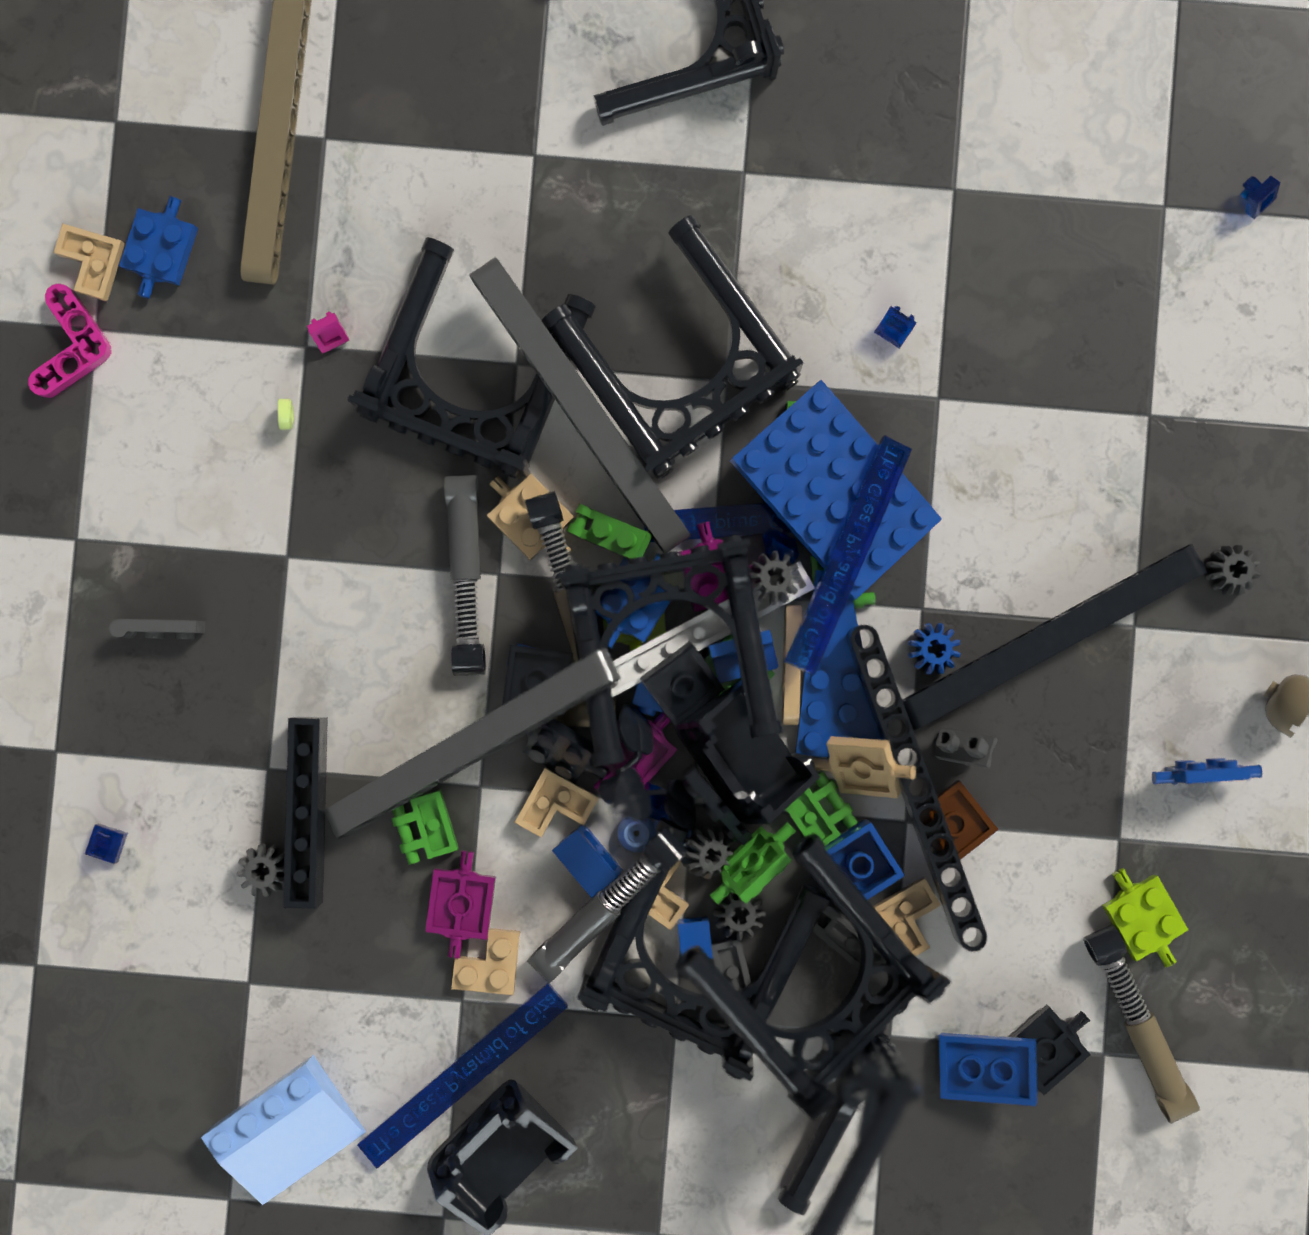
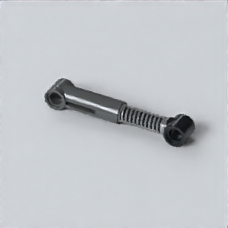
M477 475L446 476L444 489L448 508L450 581L456 582L454 586L457 587L454 589L457 592L454 595L457 598L454 601L457 603L455 608L458 609L455 611L458 614L455 617L458 620L455 623L458 625L456 628L458 633L455 635L459 636L456 639V645H453L451 650L452 672L454 676L485 675L486 653L485 646L480 644V636L477 635V632L480 631L477 627L480 625L477 624L479 619L476 616L479 614L476 613V610L479 608L476 605L479 603L476 602L478 597L475 596L478 591H475V588H478V586H475V583L478 582L477 580H481Z
M665 827L642 849L644 853H642V856H639V860L637 859L636 863H632V867H628V871L625 870L624 874H621L620 878L613 882V885H609V889H605V892H597L550 939H547L529 957L527 962L548 983H551L568 966L572 959L620 915V909L641 888H644V885L648 884L652 877H655L660 871L667 872L686 853L687 849Z

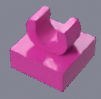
M330 311L326 312V317L318 321L315 318L312 319L311 324L307 326L309 334L322 354L350 341L336 314Z

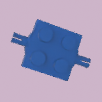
M168 197L164 213H153L137 209L119 264L121 268L135 272L143 277L137 295L150 299L155 282H168L180 286L198 231L194 224L180 221L176 218L182 200L176 197Z
M656 553L653 560L660 559V554ZM624 557L619 566L629 565L628 559ZM651 577L623 582L632 589L635 596L634 601L641 598L639 593L649 586ZM658 586L655 593L665 592V591H663V590ZM620 589L609 590L602 595L600 603L604 609L619 613L626 606L628 596ZM671 601L654 603L631 614L616 629L608 647L613 648L621 633L631 635L645 643ZM595 611L597 615L605 619L606 622L610 624L612 619L606 618L602 616L598 611Z
M1208 758L1206 762L1178 760L1175 761V766L1165 767V771L1152 772V782L1154 785L1169 783L1176 785L1178 782L1191 784L1250 780V778H1261L1263 772L1261 765L1242 766L1237 764V760H1226L1225 758Z

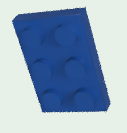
M941 1033L939 1035L940 1099L1027 1106L1037 1105L1036 1039Z

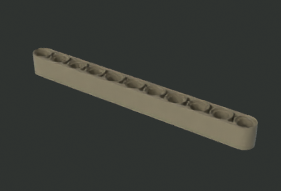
M273 0L241 259V278L247 282L275 285L278 279L312 0Z

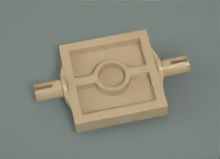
M532 474L519 485L512 488L500 476H497L495 481L493 480L490 483V486L502 498L499 504L487 515V518L531 561L546 546L542 545L544 540L540 539L543 536L538 533V529H533L525 499L549 493V491ZM559 502L564 521H561V528L564 529L574 519V516ZM568 546L566 547V549L570 550L567 553L569 554L572 551V549H570Z
M831 736L826 743L830 756L829 759L817 757L813 759L815 770L832 773L837 781L840 793L898 798L902 791L899 778L914 779L916 776L915 766L898 765L895 762L890 743L886 740Z

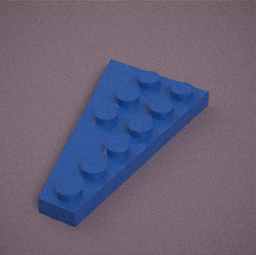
M815 570V589L812 591L810 617L817 618V620L824 624L817 621L814 623L813 619L809 621L808 629H814L818 633V639L815 642H810L811 636L812 641L816 639V633L808 631L807 643L814 647L812 648L808 645L806 647V651L812 650L809 657L810 652H806L805 656L808 662L804 666L795 753L829 758L826 743L831 736L882 740L847 644L848 632L853 627L858 626L853 601L840 587L832 585L831 580L833 578L826 571ZM829 587H831V588L837 590L838 592H835V591L829 589ZM831 592L835 595V599L832 601L833 603H830L820 598L819 595L825 598V594ZM827 594V599L832 600L833 595ZM819 609H825L828 612L826 618L822 619L818 616ZM821 610L819 612L820 616H826V612L824 610ZM858 631L855 636V642L859 647L863 648L860 632Z

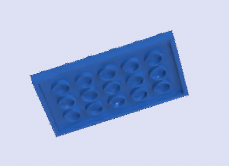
M822 380L818 381L729 460L832 578H834L836 571L845 575L836 574L835 577L842 580V582L836 579L834 581L852 601L863 594L942 520L939 514L886 453L882 456L884 451ZM879 457L893 463V465L888 462L884 463V466L890 468L891 470H888L882 466L884 460L880 459ZM884 470L887 472L888 477L886 480H884L886 477L885 473L882 479L878 477L879 471ZM872 484H875V485L879 486V488H880V490H881L880 495H879L878 497H876V498L872 497V494H873L874 491H875L874 496H877V495L879 494V489H878L876 486H871V487L869 488V492H870V493H868V491H867L868 487H869L870 485H872ZM867 498H870V499L876 501V503H874V502H872V501L866 502L867 500H869V499H867ZM865 505H870L872 507L873 512L870 515V507L868 509L867 514L863 511V507ZM860 515H863L860 518L862 521L865 516L869 518L867 525L859 521ZM858 522V525L864 527V532H862L863 529L858 526L855 528L856 525H854V523ZM850 534L860 539V541L854 539V542L849 544L846 538ZM849 536L848 541L852 542L853 538ZM847 545H848L854 552H857V551L859 550V553H858V554H850V553H844V551H845V552H852V551L847 547ZM840 562H842L840 564V568H842L844 564H848V569L846 570V572L838 568V564Z

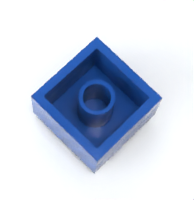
M867 819L856 824L825 846L826 851L867 899H870L905 876L880 835Z

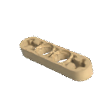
M785 605L782 725L799 724L801 664L798 663L797 659L801 656V605Z

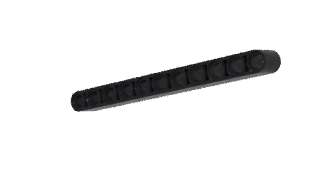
M1193 544L1178 549L902 699L913 731L1206 573L1207 570Z
M866 624L855 626L847 634V644L882 740L889 741L893 759L898 765H901L898 761L900 751L906 748L910 749L913 757L906 766H915V778H920L923 782L922 791L912 795L909 791V784L913 779L899 778L901 794L951 932L956 942L970 952H977L986 945L987 933L877 631L872 626ZM860 630L866 631L870 636V642L865 648L859 647L855 642V636ZM872 659L876 660L881 668L880 673L876 677H870L866 672V664ZM882 689L888 690L891 694L890 703L884 707L878 704L876 698L878 692ZM897 718L901 722L902 729L898 735L891 736L887 726L892 719ZM926 808H931L934 813L933 820L928 824H922L920 813ZM936 838H942L944 840V849L939 853H932L931 843ZM947 868H953L955 870L954 879L949 883H943L941 878L943 871ZM958 898H964L966 901L965 908L961 912H953V902ZM969 928H975L977 934L974 940L964 942V932Z

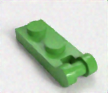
M580 503L575 511L578 514L574 523H570L566 532L628 559L643 557L653 536L642 529ZM588 519H591L593 523L590 530H585Z

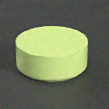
M278 399V423L280 430H291L293 428L294 411L291 399Z

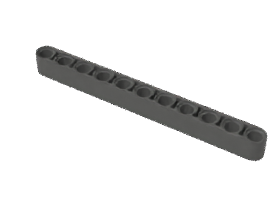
M494 257L469 274L480 294L645 529L653 535L652 538L663 553L670 552L691 537L683 522L499 260Z
M607 649L599 650L326 808L324 814L336 839L344 838L362 829L619 681L621 676Z

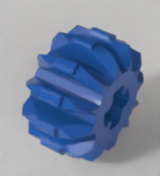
M930 623L924 624L925 634L919 629L913 632L919 641H908L909 646L916 647V651L908 653V657H919L914 667L919 669L925 664V674L931 675L934 667L939 675L944 674V665L950 669L954 668L955 664L950 657L959 658L961 655L958 651H952L953 646L961 644L960 640L950 641L949 639L953 636L954 630L949 629L943 634L944 625L942 623H938L934 630ZM931 641L933 644L940 645V651H936L937 657L934 653L929 654L928 647L932 646L930 644Z

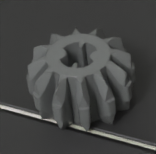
M1228 544L1221 546V552L1213 551L1210 554L1214 562H1206L1204 566L1211 569L1212 573L1207 574L1205 578L1207 580H1215L1212 585L1214 591L1222 589L1224 596H1231L1232 593L1240 596L1244 595L1245 589L1250 590L1256 587L1252 579L1260 578L1261 574L1254 571V567L1259 566L1261 562L1258 560L1251 561L1254 551L1247 550L1244 552L1243 545L1237 544L1232 548ZM1230 565H1234L1232 569L1236 568L1235 575H1232L1234 572L1229 571Z
M773 551L770 560L765 554H761L759 556L760 564L752 562L750 568L755 573L750 574L751 582H756L752 586L753 593L758 590L762 592L758 597L759 602L764 601L768 595L769 603L772 606L777 603L778 597L783 603L789 601L787 593L795 595L798 592V589L793 584L799 583L801 577L792 575L798 569L797 564H793L790 567L786 565L790 556L785 555L779 561L778 552ZM773 572L778 574L777 580L779 581L774 585L769 583L771 578L769 575Z
M702 824L700 830L696 828L691 829L692 836L690 838L686 837L684 840L687 851L681 860L683 866L695 877L702 876L705 879H710L713 873L721 875V867L723 865L730 866L726 858L734 854L732 849L729 848L732 841L718 827Z
M264 843L259 844L257 851L253 848L246 850L248 858L239 859L238 863L245 869L238 871L237 876L246 877V881L241 884L242 888L252 885L251 895L256 896L261 891L264 897H269L272 890L276 893L283 890L281 883H284V864L282 860L285 859V852L277 856L278 846L273 845L267 850ZM263 865L264 868L268 867L270 873L267 875L265 873L261 874L259 867Z
M731 892L727 896L728 900H723L719 904L723 909L713 910L714 916L723 917L716 922V927L719 929L727 926L724 932L727 938L732 935L734 930L736 931V939L738 941H741L743 938L742 931H747L748 936L752 938L754 937V932L751 929L752 926L757 929L763 928V924L756 918L766 917V911L758 909L764 902L762 898L755 900L752 898L745 904L738 895L733 896ZM740 906L741 910L744 907L747 909L744 912V919L739 920L738 916L735 919L733 918L736 907Z

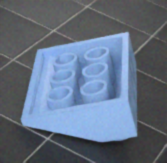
M312 1055L215 1123L201 1138L217 1162L263 1205L362 1136L366 1131L320 1063Z

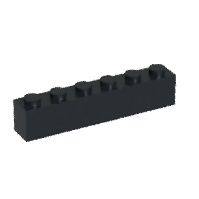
M328 717L288 718L283 908H316L323 903Z

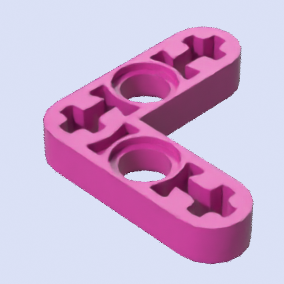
M63 284L51 285L46 290L45 301L73 344L30 374L28 379L30 390L44 398L56 396L106 362L112 353L110 342L77 294ZM59 293L66 295L64 301L72 308L71 310L67 311L63 305L58 303L59 298L57 295ZM77 316H83L86 320L85 327L79 332L73 331L71 328L72 320ZM90 337L93 342L100 345L98 347L100 352L98 355L91 352L93 348L89 341L84 338ZM69 358H75L77 369L71 374H66L63 370L64 362ZM58 374L59 376L62 377V380H60V379H58V378H56V377H54V376H56V375ZM42 377L50 379L47 382L48 389L40 387L43 384L41 381Z

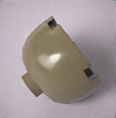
M1290 675L1279 684L1273 681L1264 694V697L1269 699L1265 707L1266 718L1273 727L1290 738L1295 734L1289 730L1292 725L1300 727L1309 714V677L1306 675Z

